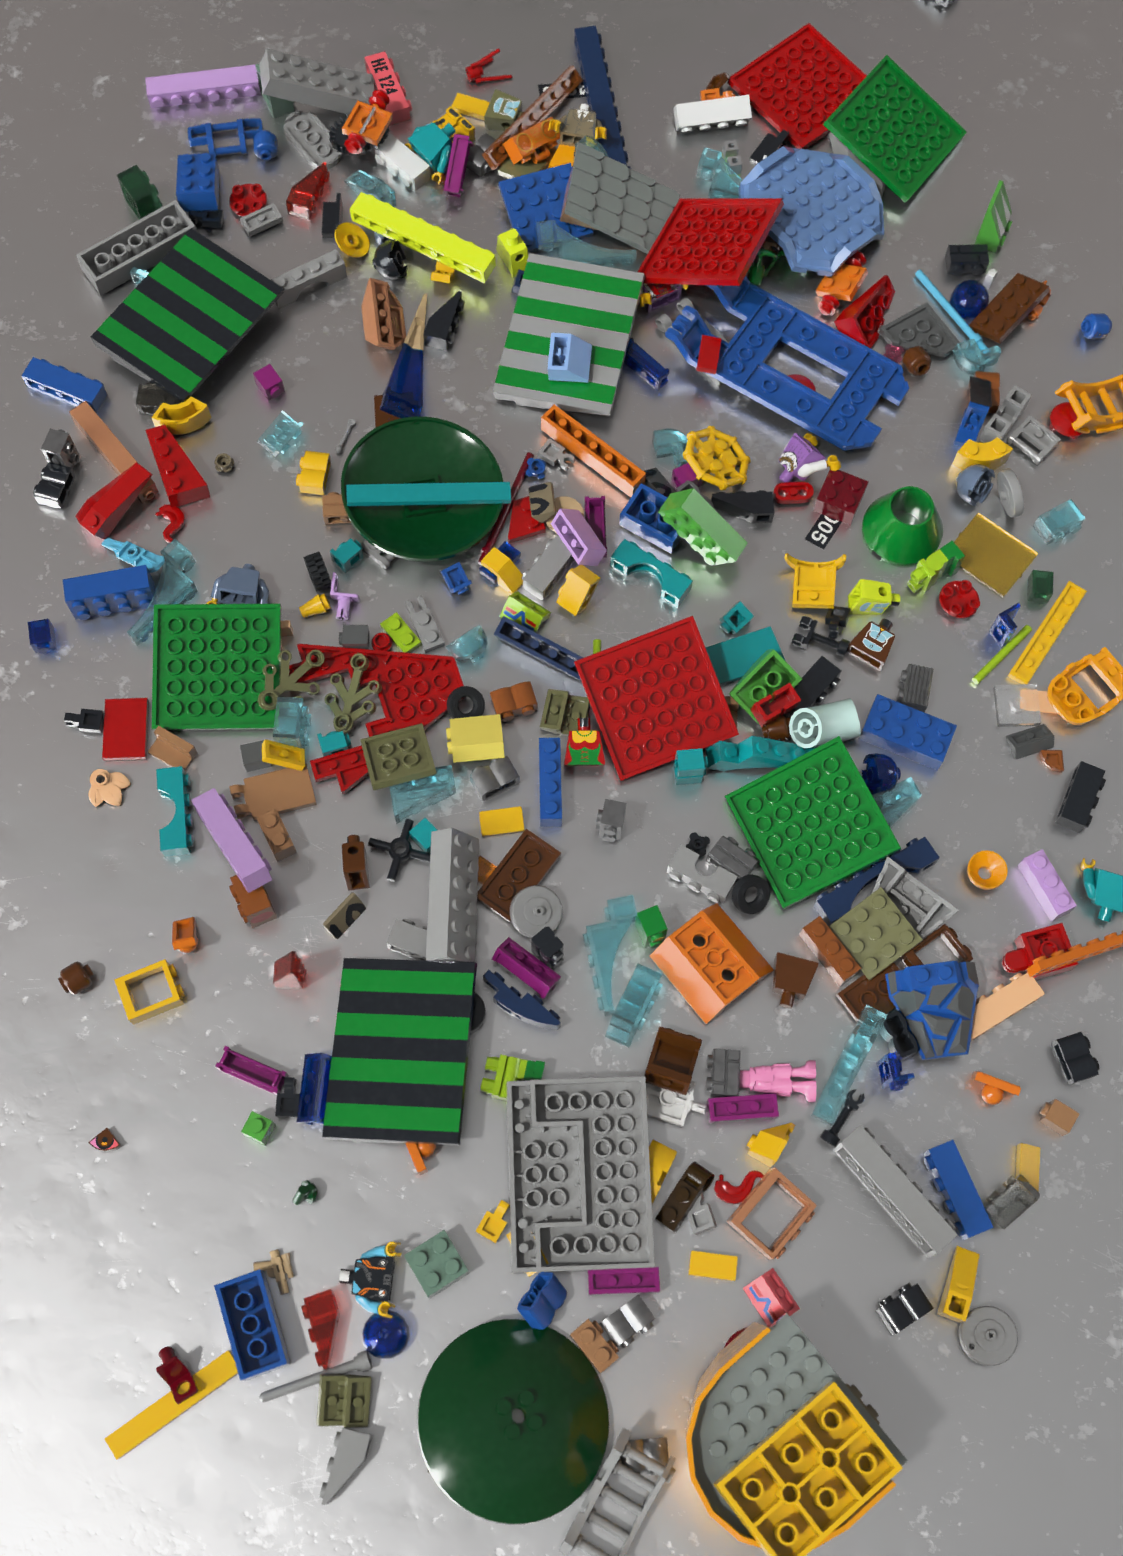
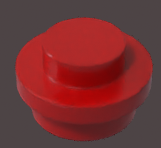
M377 633L372 638V648L374 650L389 651L392 647L391 637L386 633Z

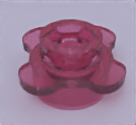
M887 344L885 346L886 353L883 356L896 363H900L904 348Z

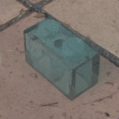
M1072 499L1040 515L1033 527L1046 545L1053 541L1055 543L1061 541L1068 533L1074 534L1082 528L1081 524L1085 517Z

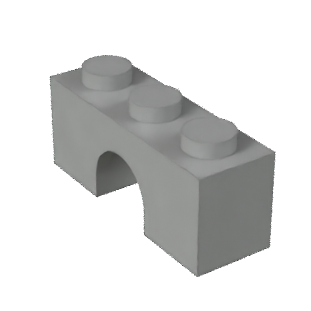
M1014 385L997 414L994 413L985 426L979 440L986 443L998 437L1003 441L1025 410L1032 395Z
M680 845L667 867L669 876L676 881L687 883L688 887L695 892H703L709 900L724 904L738 876L720 866L710 876L699 874L695 865L700 855Z

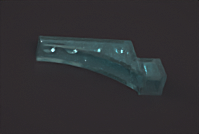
M704 147L698 163L696 177L712 181L708 198H739V186L743 180L728 166L722 157V152Z
M555 220L536 222L535 230L538 250L543 249V252H549L557 248L558 258L605 267H613L614 264L619 263L622 266L632 265L637 259L636 250L607 249L583 242L560 228Z
M176 539L160 551L161 555L165 558V563L162 565L161 576L154 597L140 619L127 632L131 641L136 646L141 642H145L153 632L154 605L184 604L186 601L193 599L197 592L194 582L184 574L189 572L196 562L192 553Z
M633 895L607 900V905L603 910L606 921H610L586 926V933L582 934L585 947L589 946L590 955H587L589 967H594L595 976H592L594 989L599 990L600 997H597L599 1011L603 1010L604 1016L613 1015L614 1013L611 990L612 968L621 940L629 926L636 920L637 910Z
M867 1004L863 1008L853 1030L844 1043L811 1116L831 1126L833 1125L868 1052L883 1026L887 1014Z

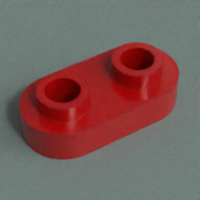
M783 482L775 486L773 498L779 504L807 503L812 499L814 489L807 482Z

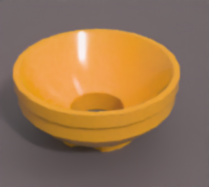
M985 850L977 852L969 860L967 874L970 881L976 887L992 890L1002 885L1006 880L1008 873L1007 865L999 854ZM979 869H988L990 878H981L978 873Z

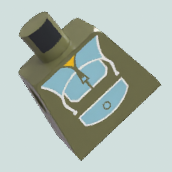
M495 89L484 116L485 129L504 132L523 113L522 101Z

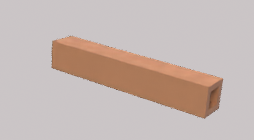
M86 401L69 411L77 427L118 475L137 462ZM151 478L137 496L141 503L151 500L158 493L155 482Z

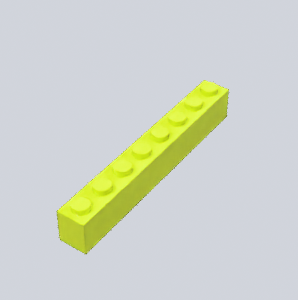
M361 192L350 208L353 222L389 239H395L400 244L483 283L487 281L496 266L495 254L490 250L482 249L471 241L467 242L456 234H450L439 226H433L422 218L410 215L405 210H399L387 202L377 200L370 194L367 195Z

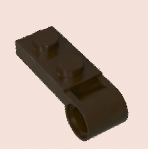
M697 1162L691 1163L655 1219L673 1232H677L700 1194L710 1187L715 1175Z

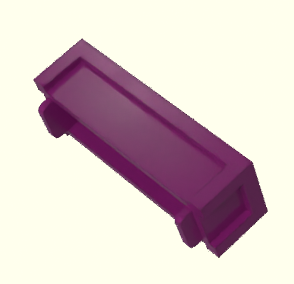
M454 134L444 185L446 196L461 198V194L465 193L462 187L470 147L474 146L473 142L469 140V136Z
M585 496V520L607 550L605 496H601V498ZM607 551L603 558H607Z
M510 937L496 949L492 957L493 961L500 963L538 992L543 999L546 998L550 989L553 990L561 978L560 975Z
M227 1046L224 1047L223 1050L225 1052L220 1062H217L215 1065L218 1070L275 1095L281 1093L285 1077L289 1076L287 1072H281L237 1053Z
M776 1093L708 1098L707 1100L710 1115L708 1119L709 1124L717 1121L770 1117L777 1119L779 1117Z
M659 1267L587 1271L588 1296L594 1294L660 1292Z

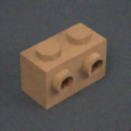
M587 1319L570 1334V1337L598 1373L601 1374L619 1358L616 1354L619 1350L611 1340L606 1342L601 1335L604 1331L596 1320L591 1323Z

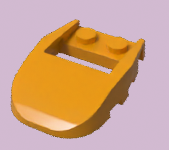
M1104 647L1094 656L1089 654L1075 663H1070L1064 671L1053 678L1047 690L1048 700L1058 714L1070 724L1080 726L1089 723L1111 711L1123 699V667L1108 649ZM1089 665L1093 667L1116 695L1114 699L1099 709L1072 679L1073 676Z

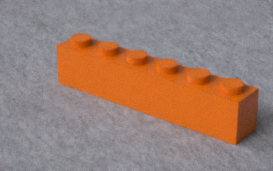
M555 404L541 417V430L629 497L633 496L641 483L645 485L646 473Z

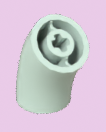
M850 698L801 708L794 712L789 723V731L793 741L803 748L821 746L840 736L842 741L858 738L861 735L858 714Z

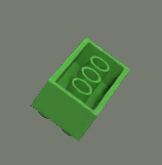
M694 488L670 493L658 511L663 520L677 531V534L690 544L693 550L699 552L704 557V561L709 565L736 562L748 544Z

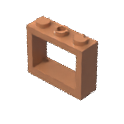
M774 1167L766 1172L726 1222L768 1260L779 1259L786 1251L784 1247L789 1240L793 1241L801 1232L799 1227L803 1222L808 1223L812 1219V1216L815 1214L813 1210L817 1205ZM776 1183L802 1207L768 1248L742 1222L771 1186Z

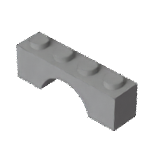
M335 249L271 279V281L284 288L285 291L275 302L277 307L281 309L296 302L300 292L312 283L323 281L332 285L346 278L345 262L338 251Z

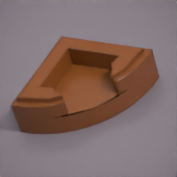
M1041 750L1039 752L1042 762L1049 769L1056 772L1064 771L1062 750Z

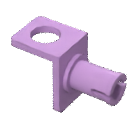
M333 572L330 596L332 600L338 601L336 619L342 620L343 615L344 620H349L350 603H360V597L358 594L337 592L338 575Z

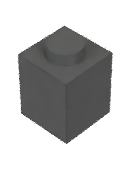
M343 625V632H339V645L345 648L369 649L370 632L368 625Z
M264 740L240 745L243 764L247 772L272 767V764L262 762V743Z

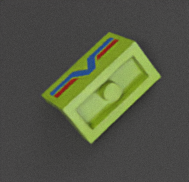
M517 591L509 595L500 617L503 618L505 616L537 633L541 623L548 620L551 612Z

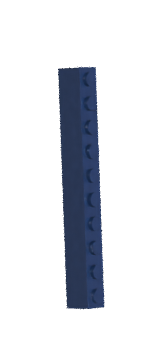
M596 26L574 28V44L587 104L590 106V111L596 113V119L600 120L602 126L607 128L606 139H596L597 150L604 153L605 156L627 166L628 154L627 151L623 150L625 147L624 136H620L621 122L617 121L618 109L617 106L613 105L615 103L614 92L610 91L611 78L607 77L608 64L603 60L605 59V51L600 46L602 45L601 33H597Z

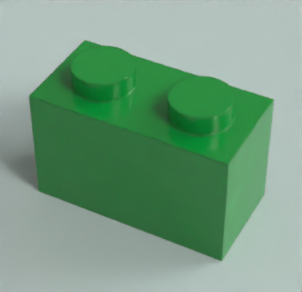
M658 905L636 914L635 927L644 947H658L665 940L668 930Z

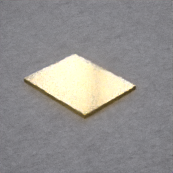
M979 513L976 514L963 532L959 533L958 538L954 541L965 555L960 568L1001 597H1004L1016 581L1023 576L1024 571L1038 555L1037 552Z

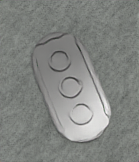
M296 111L287 116L284 124L285 136L312 167L329 169L340 162L342 152H337L332 147L329 140V129L314 113Z

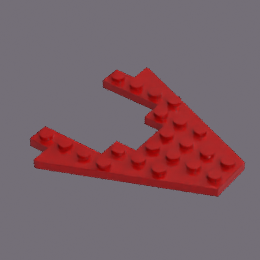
M297 644L302 662L289 665V675H291L306 661V656L310 651L319 650L324 655L323 664L318 667H311L295 683H311L331 677L335 673L341 674L348 671L352 679L354 668L350 664L352 656L357 653L366 656L369 660V666L363 671L359 688L368 686V683L372 680H376L382 685V690L378 696L385 718L365 723L369 737L421 723L424 730H426L448 712L447 699L451 692L458 687L464 686L455 658L452 656ZM312 655L311 661L316 663L317 657ZM364 661L360 662L359 667L363 665ZM362 745L310 761L316 783L337 777L342 794L347 793L369 775Z

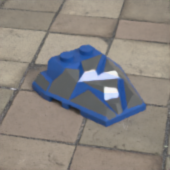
M947 961L910 966L904 970L885 974L889 999L897 1011L903 1015L907 1023L908 1032L913 1035L917 1042L918 1053L922 1060L969 1054L979 987L975 962L958 963V961Z

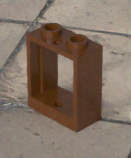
M944 924L900 959L906 967L924 965L916 954L939 937H941L960 962H971L973 957L971 956L970 949L966 945H962L957 939V933L951 927L948 928Z

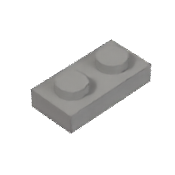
M272 203L240 218V221L250 237L283 222V218L275 204Z

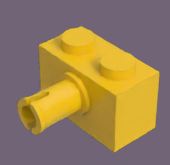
M584 565L571 568L565 576L567 579L565 584L558 591L559 597L556 603L574 616H577L587 608L601 579Z

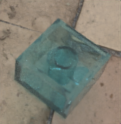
M277 697L273 731L275 742L302 749L309 745V734L306 731L307 726L311 725V714H308L309 708L305 706L303 698Z

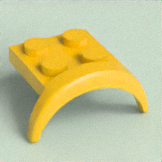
M785 553L786 563L795 570L793 608L834 609L836 571L845 564L846 554L833 561L806 562Z

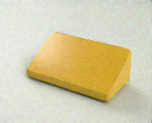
M521 806L479 812L482 837L525 831Z
M1019 1143L1016 1151L1015 1191L1039 1194L1040 1147Z

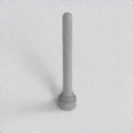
M365 1350L357 1353V1356L352 1361L265 1391L260 1394L259 1399L262 1402H267L319 1383L320 1374H345L356 1369L357 1371L362 1370V1372L371 1370L373 1368L369 1353Z

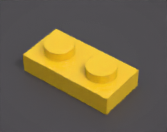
M265 739L262 743V762L302 771L305 767V749Z

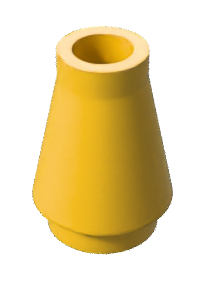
M325 593L322 595L317 594L299 607L303 618L327 613V610L331 609Z

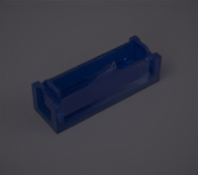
M630 338L624 363L658 391L668 383L669 369H665L634 342V338Z
M324 1053L305 1054L296 1122L306 1125H313V1123L324 1125L331 1055Z

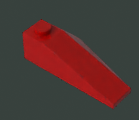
M884 275L844 309L834 321L839 332L870 349L878 340V329L880 325L884 324L885 319L883 316L885 310L889 309L895 294V289L888 275Z
M136 462L87 499L75 517L94 536L105 540L153 474Z

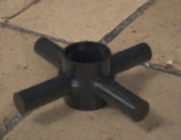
M411 819L405 820L401 836L395 838L391 843L370 838L368 842L370 847L389 851L393 861L387 880L392 882L396 880L400 864L407 861L410 857L430 862V853L412 849L408 841L409 831L414 823ZM400 846L406 848L405 852L401 854L395 852L396 848Z

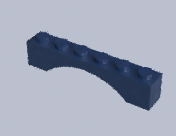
M926 837L920 840L914 838L906 844V848L889 856L890 859L904 868L909 874L916 875L935 865L940 858ZM880 860L872 864L871 869L866 872L860 870L852 876L854 879L846 882L844 880L834 887V891L830 893L825 891L817 897L814 908L828 927L850 911L855 897L864 887L878 879L886 860Z

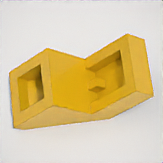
M437 261L436 269L431 273V280L451 283L456 270Z
M493 547L481 560V565L497 576V584L509 593L517 592L523 585L522 573L512 560L497 548Z

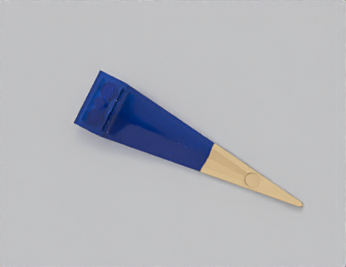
M427 293L421 299L383 392L380 410L398 418L420 417L423 407V334L425 329Z

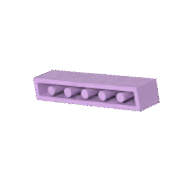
M255 65L145 78L147 97L151 108L261 95Z
M215 788L192 799L191 801L197 814L247 892L250 893L270 882L272 878L269 871L272 868L266 858L261 859L263 855L259 847L252 845L254 841L249 832H243L245 831L244 825L240 819L235 820L237 816L231 806L227 808L229 804L223 793L219 795Z

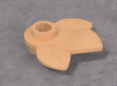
M97 769L90 775L91 788L88 793L89 800L95 807L99 806L103 801L110 805L120 806L122 802L120 789L129 787L131 783L120 772L109 773L107 770ZM98 776H103L105 781L98 783L96 779Z

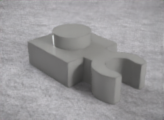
M550 438L538 451L539 458L552 466L559 463L560 467L565 471L569 470V465L565 463L566 461L575 462L573 455L564 454L565 448Z
M703 1193L700 1194L687 1215L695 1235L717 1227L710 1204L706 1203L703 1205Z

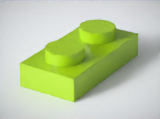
M397 612L380 623L382 630L391 637L392 642L401 652L411 653L422 645L419 638Z

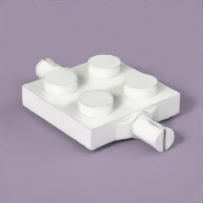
M691 1081L686 1096L646 1083L647 1116L683 1127L690 1110L704 1114L706 1104L693 1101V1092L696 1085L694 1081Z

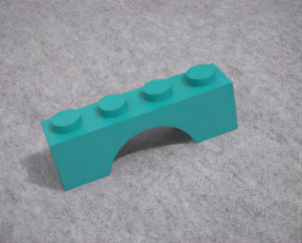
M624 539L610 557V566L625 576L635 572H647L655 576L661 584V598L677 608L691 591L693 581L688 575L674 570L670 564L656 559L655 555L643 551L632 541L629 542Z
M182 766L156 769L157 790L162 797L171 799L176 806L172 821L166 827L159 830L160 851L164 857L191 854L190 847L194 846L193 835L189 833V826L193 825L192 815L188 813V806H191L190 793H187V786H190L189 773H186Z

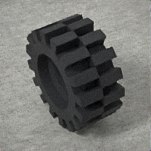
M318 551L303 557L316 592L331 587L330 576L320 552Z

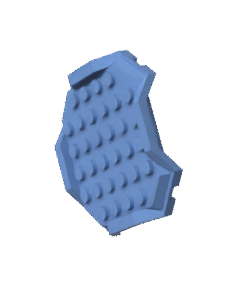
M783 146L760 161L740 183L739 198H782L784 206L768 235L783 248L792 272L806 273L809 270L816 271L817 275L832 277L849 257L874 239L882 240L884 237L883 202L875 180L848 155Z

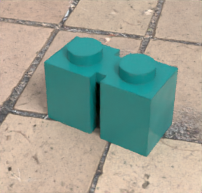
M703 749L677 750L674 761L676 785L701 783L703 776H706V768H708L707 755L703 756Z

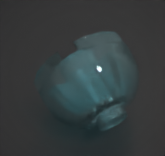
M478 625L447 645L446 648L457 661L464 663L472 661L474 664L484 657L482 653L488 645L487 636L482 627Z

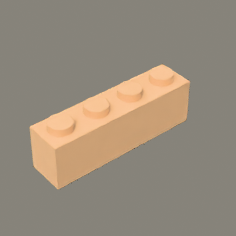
M1019 972L1009 979L1011 981L1010 984L1004 986L1002 983L991 990L993 994L989 997H986L984 994L976 999L970 1042L1040 999L1045 994L1034 977H1030L1028 972L1024 975Z

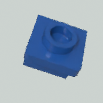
M460 562L440 571L451 593L457 592L459 595L469 590L468 585L472 584V582L468 580Z

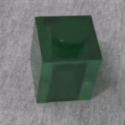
M1033 570L1028 577L1027 601H1033L1037 604L1048 603L1053 595V572Z

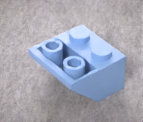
M551 333L547 368L549 380L588 383L592 345L573 334Z

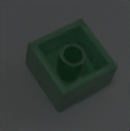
M135 165L117 174L124 199L139 220L163 207L157 196L159 192L156 186L149 183L150 180L144 170L141 171Z

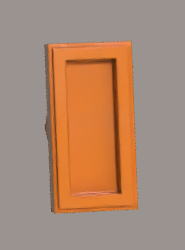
M195 917L173 922L172 945L174 950L179 949L183 953H191L197 948L198 938L196 937Z
M974 1071L971 1078L986 1084L982 1088L981 1096L989 1105L999 1104L1004 1097L1003 1091L1019 1096L1021 1090L1020 1086L979 1071Z
M406 1143L418 1174L427 1173L428 1170L422 1158L433 1155L436 1144Z

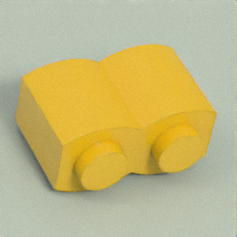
M306 451L304 457L301 456L300 468L302 470L296 477V485L299 486L301 493L325 494L331 467L330 453Z

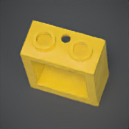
M164 959L114 979L128 1020L133 1025L184 1005L182 997L185 996L181 984L177 985L174 978L178 976L174 964L170 965ZM164 971L173 996L138 1010L129 984Z

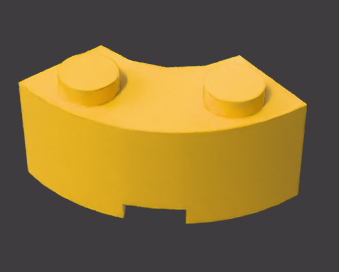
M189 397L180 404L170 405L163 402L152 416L155 427L166 425L172 435L196 431L212 418L208 405L193 397Z
M998 437L986 443H979L968 439L958 450L952 465L965 470L971 465L980 464L995 470L1007 462L1013 448Z
M654 1139L649 1146L652 1204L677 1154V1151Z

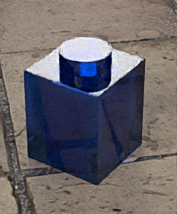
M49 618L28 622L30 645L35 653L44 654L50 652V650H56L54 627Z

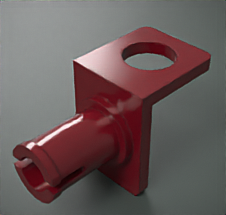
M169 1346L161 1349L159 1357L161 1358L162 1365L157 1367L156 1371L169 1385L175 1402L180 1404L197 1393L198 1388L191 1371L178 1356H175L174 1349ZM188 1382L190 1384L188 1391L184 1394H178L180 1385Z

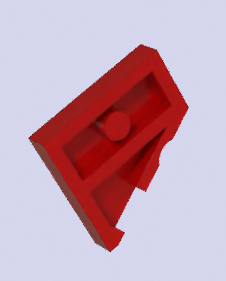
M529 496L514 500L508 543L546 533L544 523L537 521L531 516Z

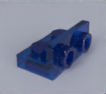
M896 1052L886 1054L877 1062L882 1089L890 1088L891 1092L904 1089V1086L909 1085V1082L915 1078L914 1073L901 1075L902 1063L897 1058Z

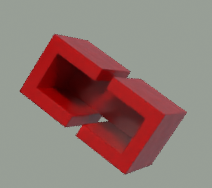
M788 683L774 691L772 696L769 694L754 703L750 710L762 728L777 719L779 715L782 716L796 708L801 699L791 683Z

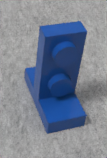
M969 402L968 407L964 411L953 445L962 447L968 439L976 442L989 406Z

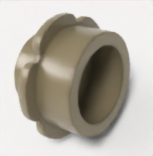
M219 454L214 461L215 468L219 472H229L232 466H234V460L228 454Z

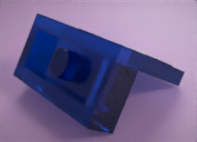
M1019 603L998 614L989 630L990 635L1000 648L1009 642L1018 627L1013 619L1021 607Z

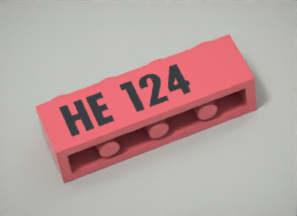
M385 51L364 57L366 72L373 75L374 90L385 91L390 99L385 111L392 113L393 119L389 126L411 120L410 111H412L410 100L405 98L404 86L399 84L400 78L398 73L393 70L392 59L388 58Z

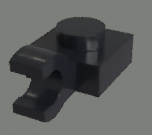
M192 210L189 213V218L196 219H191L196 227L202 224V227L222 228L223 210H207L203 212Z
M834 606V609H828L825 618V625H829L830 630L828 638L837 639L839 627H846L850 608Z
M81 709L80 714L65 713L64 722H66V726H78L79 731L101 733L104 712L103 710Z
M285 1077L284 1093H277L276 1117L299 1118L301 1094H295L297 1079L294 1077Z

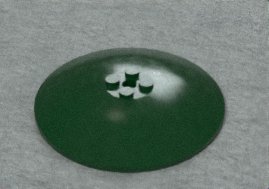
M405 417L376 427L361 438L353 447L342 471L341 496L345 512L354 528L364 539L379 550L406 560L439 561L460 555L479 544L497 522L503 503L347 506L346 485L503 482L500 467L490 449L467 429L439 418Z
M503 1319L484 1323L466 1331L452 1341L438 1356L429 1370L421 1389L417 1410V1431L421 1452L427 1468L441 1490L453 1502L481 1519L500 1524L519 1525L538 1522L561 1512L575 1502L589 1487L605 1455L609 1434V1412L604 1389L597 1372L584 1353L572 1341L550 1327H546L544 1330L531 1328L526 1320ZM519 1409L523 1412L524 1420L522 1423H516L512 1419L513 1410Z

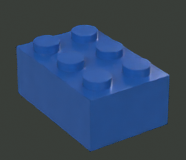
M216 153L178 155L176 196L178 204L184 212L192 210H218L220 171Z
M641 483L620 513L619 525L672 554L682 537L658 513L668 497Z

